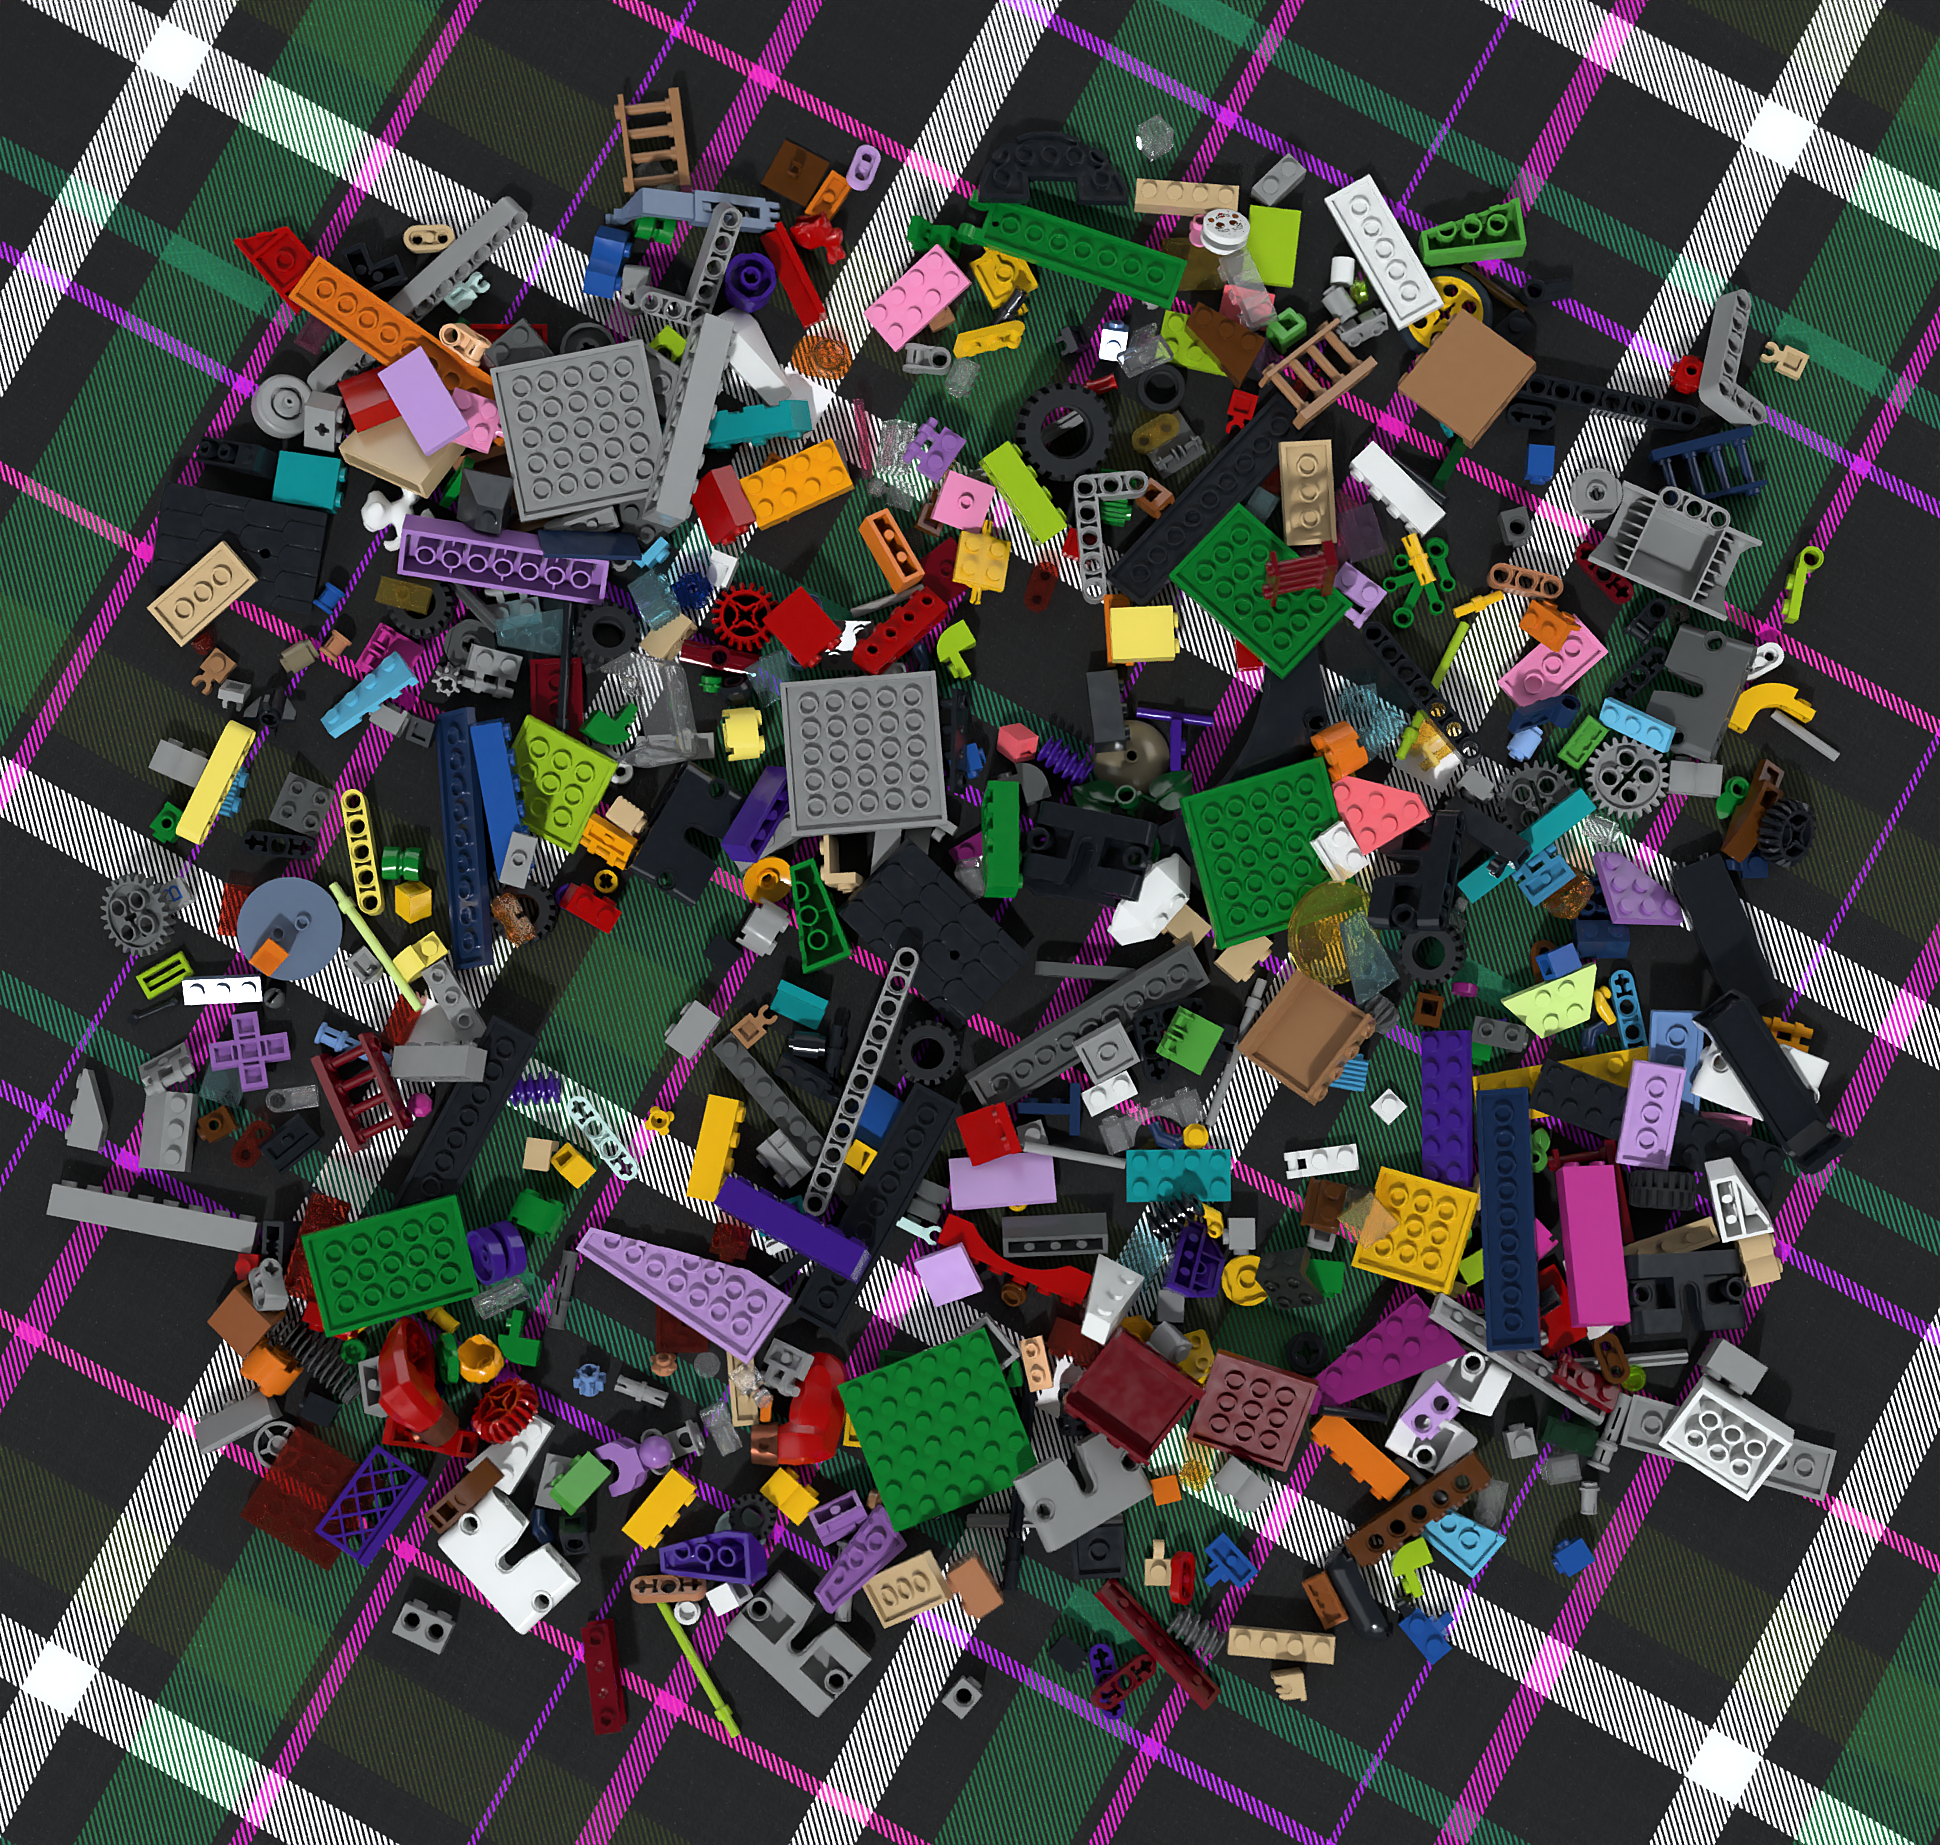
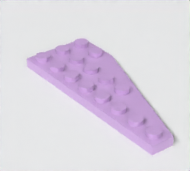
M590 1227L576 1247L577 1251L746 1365L751 1362L792 1302L790 1297L747 1269L707 1260L699 1256L652 1245L644 1241L626 1238Z

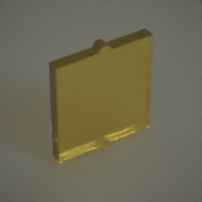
M1369 1192L1357 1202H1352L1349 1208L1337 1216V1219L1365 1250L1378 1240L1385 1239L1386 1234L1400 1225L1372 1192Z

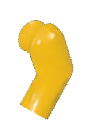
M1601 986L1599 989L1596 988L1594 990L1593 998L1598 1014L1608 1026L1616 1022L1617 1018L1606 999L1611 997V992L1607 986Z
M1201 1202L1205 1209V1216L1203 1217L1207 1221L1209 1236L1212 1238L1220 1237L1225 1228L1221 1212Z

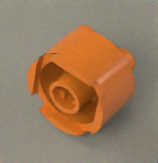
M1344 720L1334 723L1311 737V742L1316 749L1313 757L1323 756L1328 775L1333 782L1343 779L1368 763V756L1364 746L1359 748L1356 741L1359 739L1358 734Z
M263 1337L243 1360L242 1368L239 1371L246 1379H253L260 1385L259 1390L267 1397H272L273 1394L282 1396L302 1373L303 1367H297L300 1362L294 1361V1355L288 1356V1349L282 1350L281 1344L273 1346L269 1344L271 1341L269 1338Z

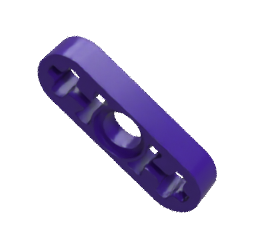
M1101 1642L1094 1644L1090 1648L1089 1658L1097 1686L1100 1684L1099 1679L1103 1674H1112L1116 1671V1665L1112 1650L1107 1644ZM1098 1648H1102L1103 1652H1108L1104 1659L1106 1666L1112 1664V1669L1105 1668L1096 1672V1667L1101 1668L1099 1659H1094L1093 1655L1097 1654ZM1111 1690L1109 1693H1104V1694L1113 1693L1114 1690ZM1106 1697L1101 1698L1100 1702L1107 1703ZM1124 1699L1118 1703L1121 1707L1117 1708L1116 1714H1112L1111 1710H1102L1104 1716L1111 1720L1122 1717L1125 1712Z

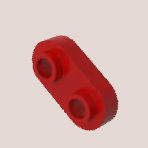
M1178 1551L1170 1562L1171 1585L1169 1587V1595L1175 1604L1187 1605L1191 1602L1194 1594L1195 1558L1191 1552Z

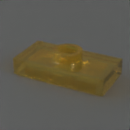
M381 576L375 601L427 614L433 589Z

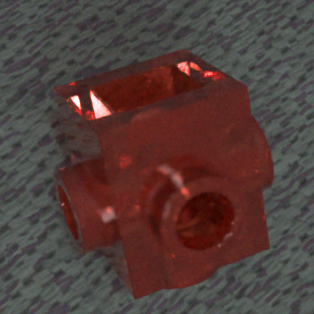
M717 1221L709 1252L719 1254V1260L734 1263L735 1258L745 1260L752 1229Z

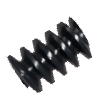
M1184 1190L1180 1191L1182 1200L1172 1196L1174 1205L1171 1206L1167 1201L1163 1202L1164 1211L1159 1207H1155L1157 1215L1155 1217L1150 1212L1146 1213L1148 1225L1160 1242L1164 1241L1163 1237L1169 1239L1172 1236V1232L1178 1233L1180 1227L1186 1228L1189 1225V1221L1195 1222L1197 1216H1205V1209L1200 1199L1193 1192L1188 1195Z

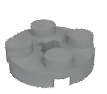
M1603 468L1585 470L1577 476L1570 488V501L1576 514L1589 520L1607 518L1616 511L1622 501L1623 491L1621 483L1608 470ZM1593 488H1598V492L1603 493V496L1599 497L1598 501L1589 495Z

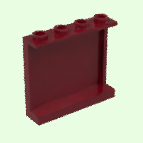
M1120 1324L1064 1395L1063 1403L1065 1406L1064 1410L1075 1419L1079 1416L1086 1421L1085 1425L1096 1434L1099 1432L1107 1437L1106 1440L1117 1449L1122 1447L1128 1452L1127 1455L1138 1464L1142 1462L1149 1466L1151 1464L1149 1459L1193 1402L1196 1399L1200 1401L1204 1397L1206 1390L1201 1382Z

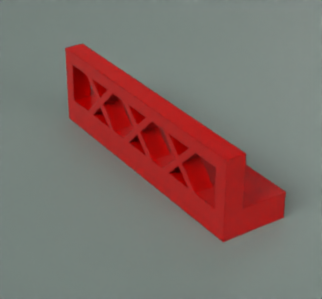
M782 221L774 224L775 230L761 236L760 241L805 330L826 320L827 314Z

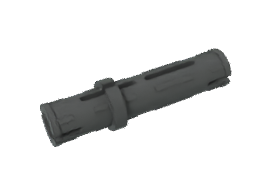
M563 1250L554 1299L551 1298L550 1302L553 1305L549 1328L564 1330L567 1309L571 1307L569 1299L579 1256L577 1252Z

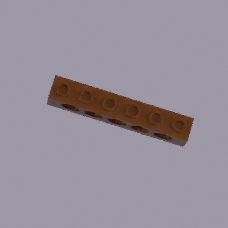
M1472 1448L1346 1535L1344 1543L1362 1568L1368 1564L1374 1566L1383 1559L1382 1554L1388 1550L1394 1552L1404 1545L1405 1542L1403 1540L1411 1534L1413 1537L1418 1536L1426 1529L1425 1525L1432 1520L1438 1522L1448 1514L1446 1510L1454 1505L1456 1508L1467 1502L1469 1500L1468 1495L1476 1490L1479 1493L1485 1490L1491 1484L1489 1481L1492 1479V1473L1475 1449ZM1459 1475H1465L1469 1478L1470 1482L1466 1486H1460L1456 1483L1455 1478ZM1444 1490L1447 1492L1448 1498L1443 1501L1437 1500L1434 1497V1492ZM1415 1505H1423L1427 1512L1424 1515H1416L1412 1508ZM1396 1519L1401 1520L1405 1523V1528L1396 1530L1391 1526V1522ZM1378 1534L1383 1537L1384 1542L1380 1545L1373 1544L1370 1541V1536Z

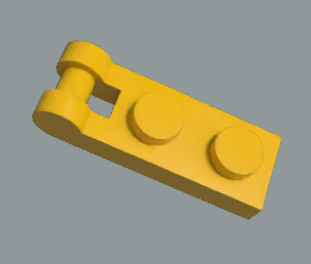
M1014 320L958 334L953 352L958 359L966 356L971 357L986 351H995L1003 347L1016 349L1020 345L1025 325L1021 321Z

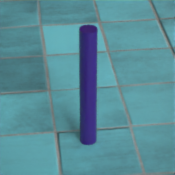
M1137 707L1136 717L1164 721L1182 720V723L1213 727L1214 721L1212 716Z

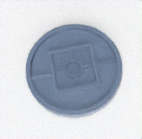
M282 877L262 884L248 896L238 916L237 936L241 950L248 961L270 937L289 952V955L269 977L289 981L300 980L318 973L333 959L341 942L342 920L336 903L322 887L303 878Z

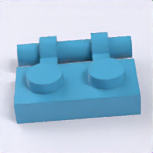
M1553 843L1522 865L1518 872L1515 871L1511 874L1516 882L1525 876L1526 879L1519 883L1518 886L1534 907L1576 876L1560 853L1551 859L1550 856L1558 851ZM1544 862L1545 865H1543L1537 871H1535L1534 873L1531 871L1539 864Z

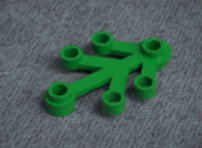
M1430 538L1425 542L1423 551L1429 556L1427 560L1431 570L1434 564L1441 578L1439 583L1440 590L1444 593H1450L1455 588L1456 582L1450 576L1445 562L1449 552L1448 545L1441 538ZM1438 547L1440 553L1438 555L1432 554L1431 548ZM1397 555L1393 560L1394 568L1399 571L1405 570L1409 565V555ZM1397 559H1404L1406 565L1402 567L1397 564ZM1415 571L1395 578L1387 577L1382 583V589L1390 594L1394 593L1397 588L1414 582L1403 607L1398 608L1392 616L1394 626L1399 629H1406L1412 624L1414 619L1412 610L1423 587L1430 603L1428 606L1430 614L1438 616L1445 608L1443 601L1439 599L1434 582L1421 586ZM1446 580L1450 581L1452 588L1446 589L1443 586V582ZM1387 581H1392L1395 587L1388 589L1385 584ZM1438 603L1441 606V610L1438 612L1434 611L1432 604ZM1398 616H1406L1407 622L1400 623L1398 621Z

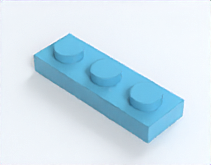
M1612 697L1605 699L1598 719L1599 723L1662 753L1669 751L1676 730L1675 727Z

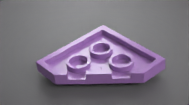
M1596 852L1593 855V862L1613 924L1679 926L1684 921L1677 898L1619 852Z

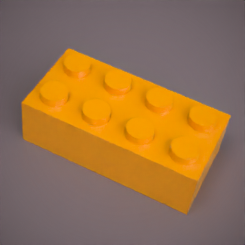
M832 437L739 480L757 520V525L762 531L855 489Z

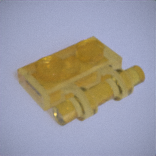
M1437 708L1431 714L1435 717H1440L1444 712L1442 709ZM1424 718L1418 731L1420 735L1416 743H1412L1408 753L1413 759L1422 753L1426 759L1419 764V767L1423 772H1426L1432 767L1436 768L1439 766L1442 759L1450 753H1454ZM1401 736L1398 738V740L1400 741V743H1401L1402 740H1403V738H1402ZM1440 739L1444 746L1433 753L1429 747Z

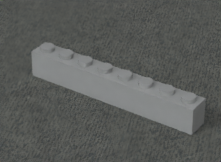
M62 1180L61 1184L52 1185L46 1215L249 1254H256L262 1223L255 1222L256 1217L240 1214L239 1218L229 1217V1211L218 1209L214 1210V1214L204 1212L205 1207L189 1204L188 1209L178 1207L179 1202L164 1199L163 1204L153 1202L154 1197L138 1194V1198L135 1199L128 1197V1192L114 1189L112 1194L102 1192L103 1187L87 1185V1189L77 1187L78 1182Z

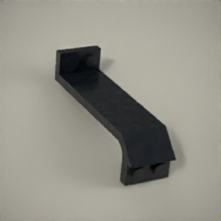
M1732 988L1691 1019L1698 1029L1709 1035L1778 1145L1805 1176L1808 1173L1813 1176L1815 1173L1821 1172L1828 1163L1836 1157L1842 1156L1853 1145L1850 1137L1836 1129L1823 1115L1748 996Z

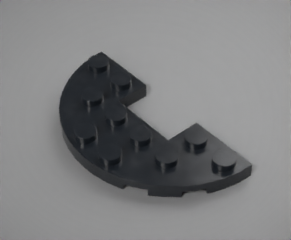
M1052 131L1023 134L1018 136L1016 140L1006 145L1003 144L995 151L985 166L978 186V203L1028 204L1030 200L1028 181L1075 182L1077 205L1127 206L1129 198L1120 173H1116L1109 163L1110 159L1095 146L1091 148L1080 142L1078 137Z

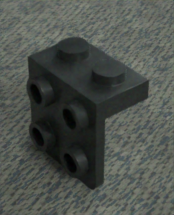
M1307 1247L1261 1255L1255 1280L1279 1309L1288 1310L1323 1303V1295L1305 1274L1311 1252Z

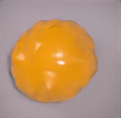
M482 1334L468 1338L457 1349L459 1373L468 1382L487 1383L498 1376L500 1370L504 1367V1355L500 1348Z

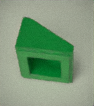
M1017 1359L1012 1362L1006 1378L1008 1388L1019 1387L1023 1384L1019 1360Z

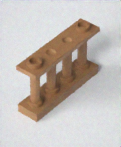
M678 87L668 88L669 98H665V101L625 106L623 94H619V104H614L616 120L621 119L627 176L623 177L625 192H630L631 198L636 193L635 188L667 184L680 186L681 191L685 193L692 192ZM662 111L672 115V122H668V125L628 130L627 116ZM666 135L675 139V146H671V149L631 154L629 140ZM670 159L673 162L677 161L678 170H674V173L634 178L632 164Z
M1338 318L1330 324L1325 321L1316 329V335L1279 364L1275 365L1272 363L1262 372L1264 377L1259 382V386L1262 388L1272 380L1296 407L1298 415L1292 423L1298 430L1368 376L1378 364L1372 356L1364 362L1361 359L1358 360L1335 335L1333 331L1341 322ZM1323 339H1326L1350 366L1349 370L1351 372L1346 376L1343 373L1340 374L1316 345ZM1305 353H1308L1333 381L1331 383L1333 386L1328 390L1326 387L1322 388L1298 359ZM1290 366L1314 393L1315 400L1311 404L1308 401L1304 402L1280 375L1282 371Z

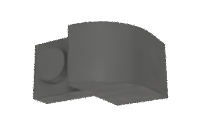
M1028 763L1015 764L1016 775H1012V772L998 775V780H995L1019 782L1026 806L1052 798L1043 772L1036 766Z

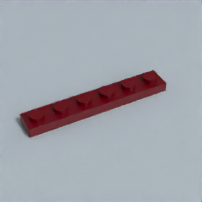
M1109 1578L1094 1596L1203 1710L1210 1707L1222 1690L1115 1578Z

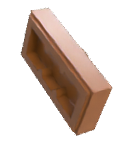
M1326 1570L1301 1582L1325 1630L1350 1618Z

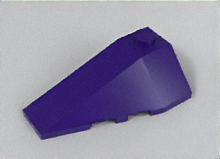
M724 1530L659 1548L661 1574L752 1585L767 1575L766 1549L751 1532Z

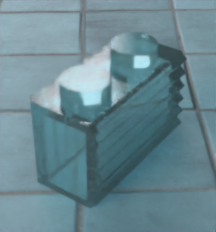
M652 568L628 584L627 587L644 621L654 631H658L663 625H667L671 620H675L676 617L680 616L676 607L680 603L674 593L668 591L667 588L670 586V583L663 573L658 574Z

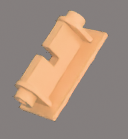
M1043 1335L1019 1341L1030 1392L1053 1388L1054 1379H1052Z

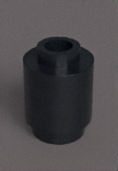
M795 1031V1036L790 1035L788 1050L793 1051L794 1056L818 1059V1056L825 1057L826 1036H820V1033L805 1031Z

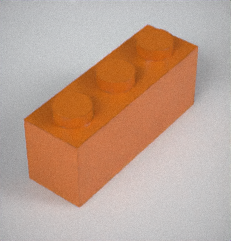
M888 508L866 517L858 530L894 593L898 594L917 585L925 572Z

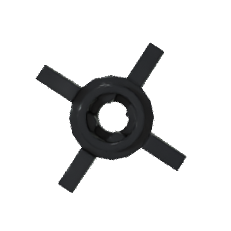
M267 689L245 709L243 719L244 721H257L259 717L260 723L269 727L270 738H275L277 725L281 721L283 723H295L297 713L284 692L279 689Z

